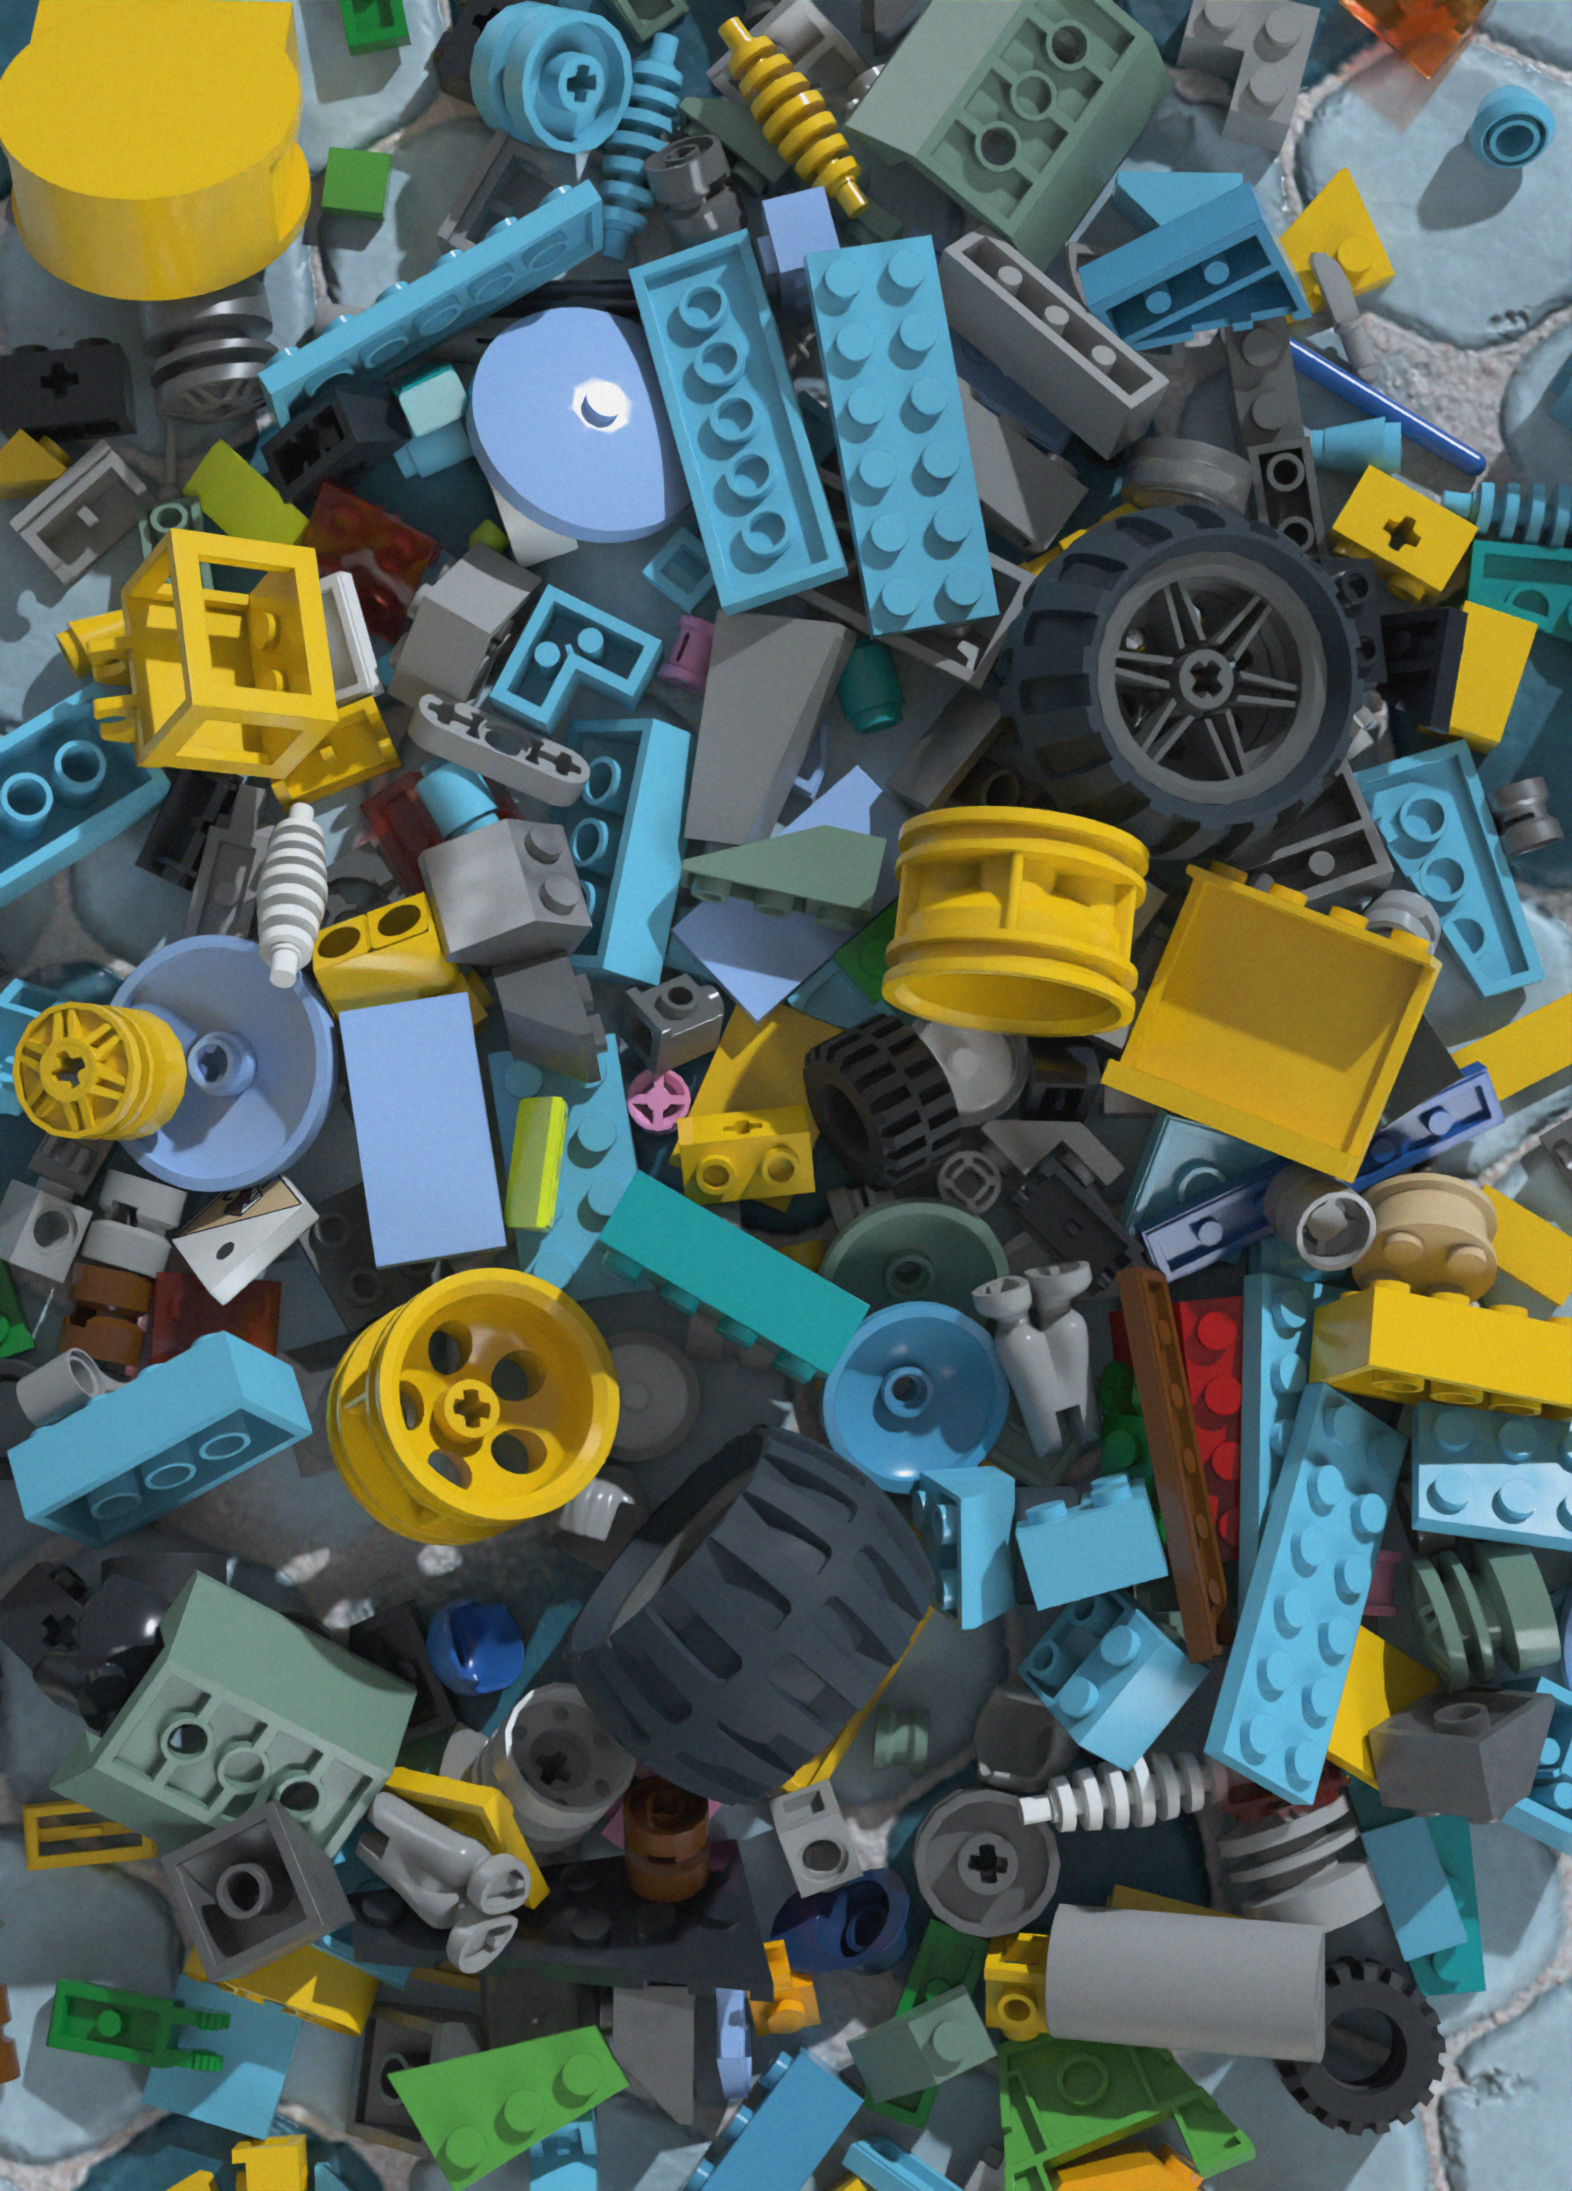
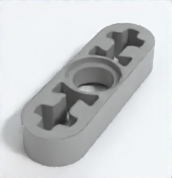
M430 693L424 695L420 699L408 724L410 737L424 750L554 806L568 807L575 804L590 777V768L587 762L575 751L444 694ZM491 746H494V747H496V748H499V749H501L502 751H504V752L507 753V754H504V753H502V752H499V751H497L496 749H494V748L491 747Z

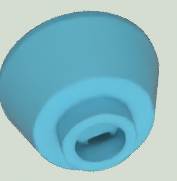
M1516 85L1497 88L1488 93L1477 108L1469 133L1472 151L1480 161L1492 167L1507 169L1522 167L1537 159L1549 147L1555 134V119L1548 105L1528 89Z

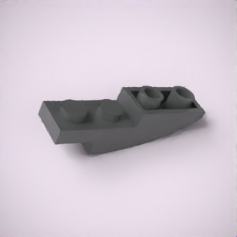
M1286 315L1253 321V329L1233 332L1232 326L1220 328L1229 383V388L1225 390L1236 452L1238 456L1249 462L1254 469L1250 492L1246 495L1251 521L1266 523L1294 540L1300 547L1298 554L1305 560L1313 561L1320 557H1328L1310 436L1305 437Z

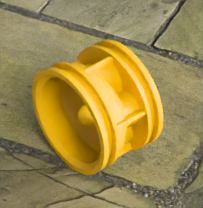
M967 806L940 809L912 817L901 826L898 838V849L901 855L897 858L895 865V877L900 884L894 940L886 947L885 962L890 969L885 972L882 981V995L887 1002L904 1012L936 1023L980 1032L1015 1036H1088L1115 1031L1132 1022L1135 1013V999L1130 993L1135 990L1138 982L1137 968L1130 962L1134 912L1144 903L1147 887L1143 878L1148 872L1150 857L1149 850L1140 840L1116 827L1088 818L1055 811L1008 806Z
M504 1268L467 1270L446 1277L410 1299L406 1304L399 1306L373 1322L350 1344L335 1370L328 1393L326 1428L329 1448L337 1471L350 1494L380 1524L401 1536L425 1544L439 1546L473 1544L494 1537L516 1527L520 1523L532 1520L561 1507L588 1486L605 1463L616 1435L620 1407L619 1384L615 1365L603 1336L588 1314L566 1293L543 1279L517 1270ZM434 1331L448 1334L458 1345L460 1362L452 1374L444 1375L439 1373L430 1362L428 1346ZM501 1359L514 1361L524 1370L528 1380V1390L523 1400H504L493 1391L491 1386L492 1372ZM399 1390L408 1394L416 1406L417 1419L411 1430H407L403 1419ZM454 1405H456V1411L458 1414H454ZM463 1415H467V1420H468V1423H467V1424H466L465 1417H464ZM508 1434L514 1436L524 1445L528 1454V1465L524 1474L511 1473L496 1463L492 1456L491 1444L498 1435ZM431 1453L443 1454L454 1462L459 1472V1486L445 1479L428 1464V1458Z

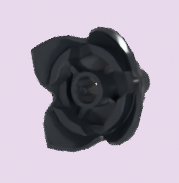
M111 1574L87 1602L79 1619V1644L77 1649L72 1648V1651L56 1649L46 1654L32 1670V1677L39 1689L56 1705L83 1718L88 1727L99 1732L100 1738H102L165 1647L159 1622L170 1608L165 1596L149 1585ZM183 1724L177 1728H187L194 1724Z

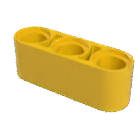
M193 1943L182 1973L197 1982H209ZM307 1945L243 1978L213 1984L221 1986L220 1990L262 2005H264L263 2000L286 2006L283 2010H280L281 2012L338 2033L360 2037L382 1981Z

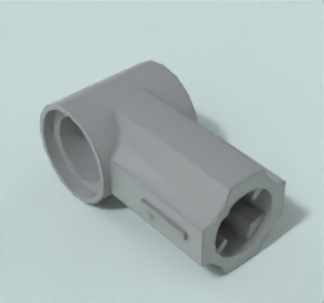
M72 1348L21 1378L16 1384V1394L25 1415L39 1428L62 1421L83 1409L84 1404L89 1399L101 1394L112 1393L133 1381L134 1378L130 1375L119 1374L115 1369L99 1367L83 1350Z

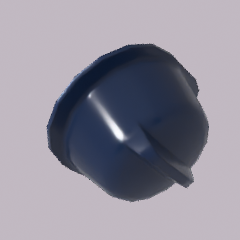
M886 1868L870 1869L863 1871L864 1876L847 1881L845 1885L837 1890L825 1893L818 1892L801 1898L800 1892L797 1891L788 1898L775 1916L770 1935L771 1941L784 1939L790 1970L798 1974H820L846 1969L862 1976L881 1975L892 1969L904 1957L909 1946L918 1944L921 1941V1931L913 1921L911 1911L909 1910L908 1886L901 1876Z

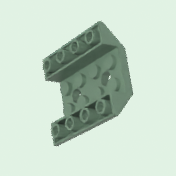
M930 0L842 125V128L887 166L891 167L905 160L908 161L979 222L985 223L1044 273L1173 87V83L1152 35L1112 0ZM1057 30L1069 32L1076 40L1078 53L1072 64H1065L1058 60L1053 52L1052 38ZM986 131L999 133L1007 144V157L1001 166L991 164L982 154L981 140Z
M195 1570L159 1622L165 1647L102 1738L87 1730L83 1732L50 1780L49 1788L174 1851L272 1800H278L332 1860L371 1805L376 1794L380 1792L392 1775L417 1695L416 1686L210 1576ZM183 1724H195L204 1729V1734L200 1741L187 1748L175 1747L167 1741L170 1733ZM306 1781L315 1786L313 1795L303 1803L288 1804L280 1799L283 1790L292 1783Z

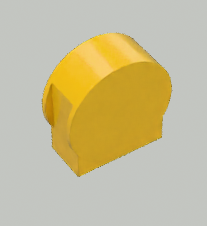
M39 0L30 44L13 59L0 79V146L9 161L13 181L11 194L12 211L18 235L30 255L44 269L72 286L95 294L125 300L163 301L203 295L241 282L270 265L286 251L302 230L311 205V183L308 164L303 151L298 145L304 96L293 2Z

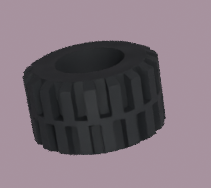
M878 1013L812 1047L810 1052L805 1055L803 1080L814 1121L831 1152L842 1166L862 1185H867L876 1192H887L947 1160L957 1152L956 1147L960 1145L961 1140L959 1130L961 1123L948 1079L925 1042L909 1025H905L899 1018L893 1015L887 1016L885 1013Z
M1352 1956L1338 1957V1963L1329 1965L1325 1962V2031L1329 2024L1345 2011L1355 2008H1372L1380 2012L1389 2022L1392 2031V2046L1386 2062L1376 2073L1358 2081L1336 2079L1326 2070L1322 2061L1316 2063L1273 2059V2063L1282 2077L1280 2080L1288 2092L1308 2114L1316 2117L1321 2124L1333 2130L1335 2126L1341 2127L1349 2135L1362 2136L1363 2129H1372L1376 2135L1391 2132L1389 2123L1399 2120L1403 2125L1412 2121L1416 2117L1411 2110L1419 2102L1427 2107L1435 2096L1429 2090L1433 2079L1441 2082L1445 2069L1438 2062L1439 2053H1446L1445 2038L1439 2034L1437 2028L1441 2022L1436 2011L1425 2000L1427 1997L1393 1968L1390 1969L1379 1961L1365 1958V1961H1357Z

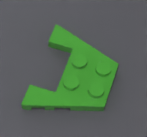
M1042 2032L1037 2037L1028 2041L1009 2040L997 2045L1001 2126L1004 2135L1005 2191H1053L1046 2175L1047 2170L1169 2119L1175 2120L1193 2164L1200 2177L1204 2179L1257 2158L1251 2139L1241 2128L1237 2129L1218 2108L1217 2102L1201 2085L1198 2086L1175 2061L1173 2054L1166 2048L1059 2039L1051 2037L1050 2033Z

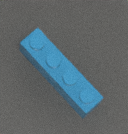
M802 2043L798 2045L791 2056L781 2050L759 2080V2083L766 2088L761 2098L752 2110L744 2104L736 2110L719 2136L727 2142L724 2149L713 2164L703 2158L688 2176L680 2191H800L863 2104V2090Z

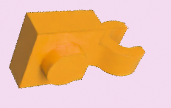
M784 1939L763 1943L774 1983V2003L751 2001L750 1991H747L757 2037L774 2033L790 2034L804 2027L822 2024L812 1974H798L790 1970Z

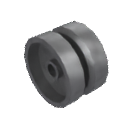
M983 1782L956 1787L932 1803L917 1826L912 1858L919 1890L934 1914L959 1932L989 1938L1015 1933L1040 1916L1055 1893L1061 1864L1055 1835L1046 1821L1028 1825L1021 1824L1017 1812V1799L1024 1797L1018 1793L994 1788ZM980 1845H990L996 1854L995 1863L987 1869H980L972 1863V1855L980 1856Z

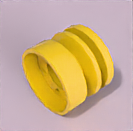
M72 1001L47 1008L27 1025L16 1046L12 1070L17 1100L31 1122L54 1136L72 1139L131 1141L152 1135L172 1119L184 1096L187 1066L182 1044L168 1023L148 1010Z

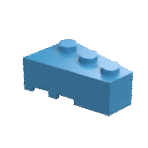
M1250 181L1078 268L1087 307L1091 314L1134 351L1194 340L1193 333L1232 326L1233 332L1253 329V321L1291 314L1293 321L1313 317L1301 280Z

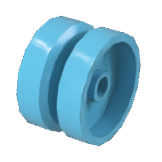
M533 1L506 6L486 24L474 46L470 68L473 101L486 125L495 132L499 129L509 134V137L516 141L572 154L597 148L616 131L629 105L633 84L630 53L620 32L603 16Z

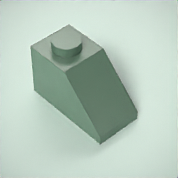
M964 1983L846 2041V2045L875 2104L936 2086L997 2055L993 2042Z

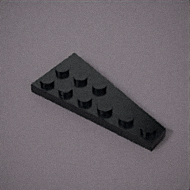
M736 1839L709 1843L710 1876L705 1887L693 1897L679 1902L659 1903L644 1899L635 1893L626 1881L625 1855L538 1867L550 1893L534 1910L522 1904L518 1908L509 1911L510 1914L518 1919V1925L512 1938L492 1962L484 1969L478 1971V1974L503 1976L505 1967L539 1970V1980L639 1990L646 1988L652 1981L688 1985V1994L710 1997H713L715 1988L750 1991L751 2001L774 2003V1983ZM393 1888L346 1894L347 1901L356 1920L350 1923L355 1962L434 1969L442 1964L443 1961H449L446 1945L453 1928H433L421 1919Z

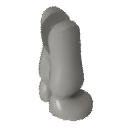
M1064 1261L1034 1267L1024 1272L1025 1278L1020 1276L1001 1277L989 1281L971 1292L976 1311L983 1316L994 1318L997 1321V1331L994 1337L995 1349L1017 1398L1031 1443L1038 1458L1053 1456L1061 1451V1436L1055 1412L1063 1409L1070 1431L1080 1445L1101 1440L1100 1419L1092 1374L1089 1328L1084 1317L1072 1309L1070 1304L1071 1298L1085 1291L1091 1283L1092 1274L1087 1261ZM1032 1299L1038 1316L1036 1327L1032 1325L1028 1315Z
M381 1792L376 1794L368 1818L382 1833L370 1832L361 1835L355 1854L398 1892L427 1924L438 1929L453 1928L446 1945L450 1963L466 1974L476 1973L484 1969L500 1954L517 1928L518 1919L510 1914L509 1911L521 1906L529 1896L531 1888L529 1869L523 1861L513 1854L500 1853L492 1855L487 1845L481 1840L432 1819L391 1793Z

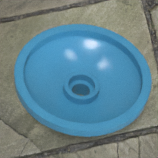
M916 1301L900 1303L879 1310L862 1320L832 1374L821 1382L819 1394L820 1420L831 1449L860 1469L881 1490L900 1494H913L915 1491H920L919 1471L976 1467L986 1457L998 1439L1006 1419L1009 1405V1380L998 1358L995 1341L980 1324L968 1315L955 1308L935 1302ZM902 1377H909L910 1384L908 1389L901 1395H893L895 1382Z

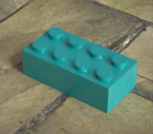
M639 1169L596 1242V1249L604 1254L601 1259V1266L632 1284L636 1283L640 1275L662 1288L657 1297L660 1301L690 1318L696 1309H699L719 1321L714 1330L719 1336L746 1351L752 1348L754 1343L776 1355L771 1363L774 1368L804 1385L807 1381L810 1382L812 1377L822 1381L832 1374L870 1308V1305Z

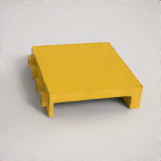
M1212 860L1207 871L1188 864L1185 873L1193 878V882L1121 1060L1118 1062L1109 1059L1100 1083L1353 1184L1443 964L1433 955L1427 953L1430 946L1429 941L1408 932L1393 928L1388 939L1365 930L1369 919L1349 910L1332 905L1327 916L1306 908L1308 896L1293 889L1271 883L1269 891L1266 893L1245 885L1248 874L1229 865Z

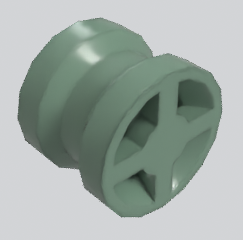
M877 1705L872 1769L886 1770L891 1765L906 1766L911 1773L924 1774L928 1747L930 1709L915 1708L908 1714L897 1713L891 1705Z

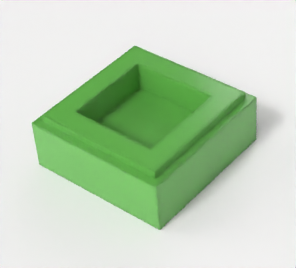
M329 147L321 203L323 213L385 221L393 166L391 154Z

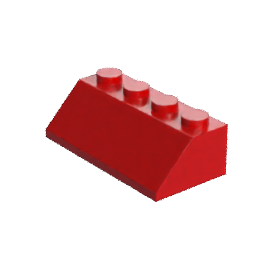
M1244 1296L1172 1303L1221 1562L1239 1560ZM1123 1310L1109 1311L1113 1361L1129 1363V1367H1132V1372L1134 1373V1379L1135 1372ZM1166 1541V1543H1164V1544H1165L1166 1551H1167V1565H1168V1566H1171L1170 1557H1169V1551H1168V1546H1167V1541Z

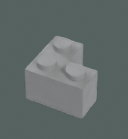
M1193 0L1176 65L1235 80L1221 138L1281 152L1291 124L1320 8L1289 0Z
M477 542L460 560L452 556L441 570L435 585L423 584L409 606L407 616L414 621L410 632L403 634L389 658V665L394 667L395 671L386 693L416 709L420 699L430 693L444 694L474 707L480 699L497 654L524 627L543 579L480 542Z

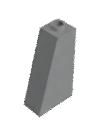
M717 609L684 838L705 843L703 854L770 838L854 649L857 632L839 623L745 612L727 616L724 610Z

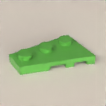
M597 2024L479 2053L458 2056L424 2066L399 2070L387 2075L453 2191L465 2189L626 2088L631 2083L619 2061L612 2055V2050L601 2034Z

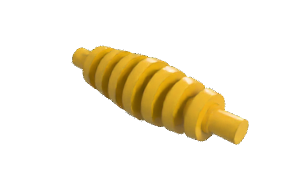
M738 17L727 20L718 29V34L732 52L727 68L734 80H742L738 89L745 102H753L750 112L757 124H764L762 128L763 136L770 145H779L777 152L787 163H796L794 171L803 181L808 182L815 179L811 189L824 186L827 199L836 198L850 219L863 214L870 207V202L856 184L861 167L855 156L845 157L849 151V145L843 134H834L838 124L830 111H824L826 102L817 90H809L810 82L801 72L791 73L794 66L784 54L774 55L777 47L767 36L752 37Z

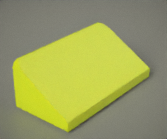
M221 438L211 447L181 491L186 497L198 495L201 511L228 536L303 546L316 533L310 520L292 503L284 504L279 491Z
M563 1097L524 1098L518 1105L503 1217L504 1225L508 1228L550 1233V1230H553L569 1107Z

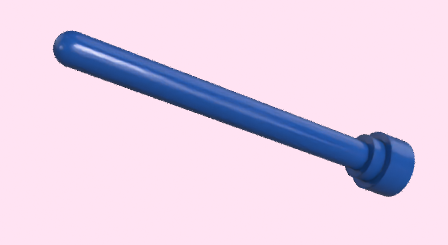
M1220 329L1216 335L1219 339H1221ZM1289 337L1294 370L1373 418L1385 416L1386 422H1401L1402 436L1466 475L1475 477L1484 472L1486 459L1480 452Z

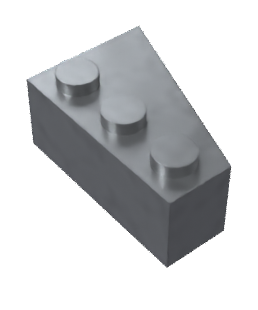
M1346 757L1340 768L1333 775L1320 781V784L1323 786L1320 795L1295 820L1286 826L1273 830L1253 845L1217 856L1213 860L1247 873L1248 877L1245 885L1268 893L1271 883H1276L1308 896L1306 908L1327 916L1332 905L1348 909L1370 901L1373 897L1388 891L1394 868ZM1211 862L1205 865L1202 869L1208 871ZM1192 877L1189 878L1187 894L1193 882Z

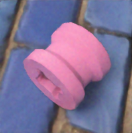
M649 1069L645 1070L635 1077L629 1086L626 1098L628 1111L637 1127L648 1134L657 1136L676 1132L678 1130L676 1118L688 1117L692 1107L688 1086L683 1078L672 1070L657 1076Z

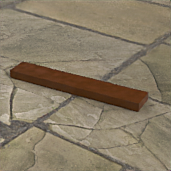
M1141 1267L1128 1268L1117 1271L1116 1278L1190 1664L1229 1661L1236 1635L1166 1274L1162 1271Z

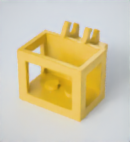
M170 528L120 591L125 636L93 640L86 643L87 657L90 662L108 658L120 660L111 665L93 666L94 681L102 684L128 686L132 689V694L93 700V711L97 720L112 716L126 718L119 722L100 723V737L107 741L134 743L137 767L156 769L171 767L285 779L339 722L315 548ZM199 562L269 572L250 594L202 588ZM171 575L172 584L164 583Z

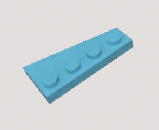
M1466 739L1354 772V777L1388 855L1411 891L1419 894L1433 906L1440 920V937L1479 999L1483 1000L1543 981L1545 975Z

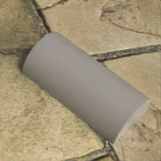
M1059 1904L1051 1928L1046 1966L1045 2002L1049 2033L1051 2037L1059 2039L1320 2063L1325 2051V1926Z

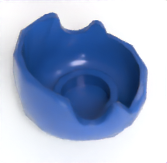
M470 1596L445 1603L442 1608L436 1611L428 1625L426 1655L434 1676L451 1691L467 1697L487 1695L511 1687L521 1675L525 1649L519 1626L503 1603L497 1600L475 1602L474 1597Z

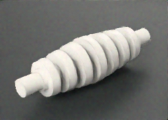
M301 802L291 805L288 818L279 822L274 828L256 891L259 954L263 962L271 967L270 982L279 988L293 986L296 982L297 970L304 968L310 962L328 899L324 833L321 827L313 822V808Z
M1204 1749L1199 1752L1198 1762L1190 1750L1175 1751L1172 1762L1166 1752H1149L1146 1762L1141 1757L1129 1772L1120 1769V1767L1109 1761L1098 1764L1096 1778L1089 1767L1074 1771L1072 1789L1064 1775L1052 1778L1048 1782V1790H1045V1794L1017 1799V1812L1022 1825L1050 1821L1055 1824L1059 1832H1074L1077 1825L1076 1815H1078L1079 1821L1086 1831L1101 1830L1103 1815L1111 1829L1128 1828L1130 1818L1137 1828L1152 1826L1155 1822L1156 1814L1163 1822L1177 1818L1180 1812V1804L1188 1814L1201 1810L1204 1806V1794L1209 1804L1213 1806L1227 1801L1231 1787L1254 1782L1203 1753Z

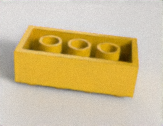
M1394 1280L1372 1281L1368 1289L1360 1292H1343L1340 1294L1339 1300L1315 1308L1308 1384L1325 1382L1337 1391L1416 1406L1418 1401L1572 1422V1317H1551L1546 1321L1528 1318V1310L1520 1306L1492 1305L1488 1309L1470 1306V1298L1462 1294L1438 1292L1430 1294V1297L1410 1293L1411 1286L1409 1284Z

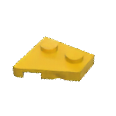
M1348 167L1336 173L1280 237V241L1301 280L1312 314L1327 309L1308 262L1309 256L1313 252L1326 253L1340 264L1351 285L1354 297L1391 283L1395 276V272ZM1291 314L1286 315L1287 325L1298 321H1293Z

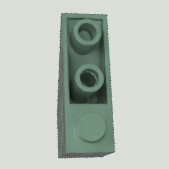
M827 825L817 826L684 859L681 868L680 886L690 888L691 895L703 901L727 903L729 897L753 902V908L765 915L786 918L791 916V912H797L817 917L816 923L824 928L850 932L853 931L854 926L865 928L868 925L887 839Z

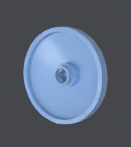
M579 307L556 308L533 313L516 321L502 331L488 346L469 385L466 427L471 447L482 471L499 494L516 510L533 522L557 534L596 543H621L650 536L672 524L687 510L692 503L644 327L621 316L600 310Z
M201 935L182 939L167 945L144 960L127 977L110 1006L148 1010L168 1023L182 1044L187 1066L184 1096L172 1119L152 1135L131 1141H119L127 1153L141 1167L157 1178L180 1188L204 1192H230L252 1188L273 1179L296 1163L314 1143L326 1122L333 1104L338 1082L339 1053L335 1027L326 1002L317 986L303 969L297 970L296 982L293 986L289 988L274 986L269 979L271 967L266 965L261 959L258 941L228 935Z

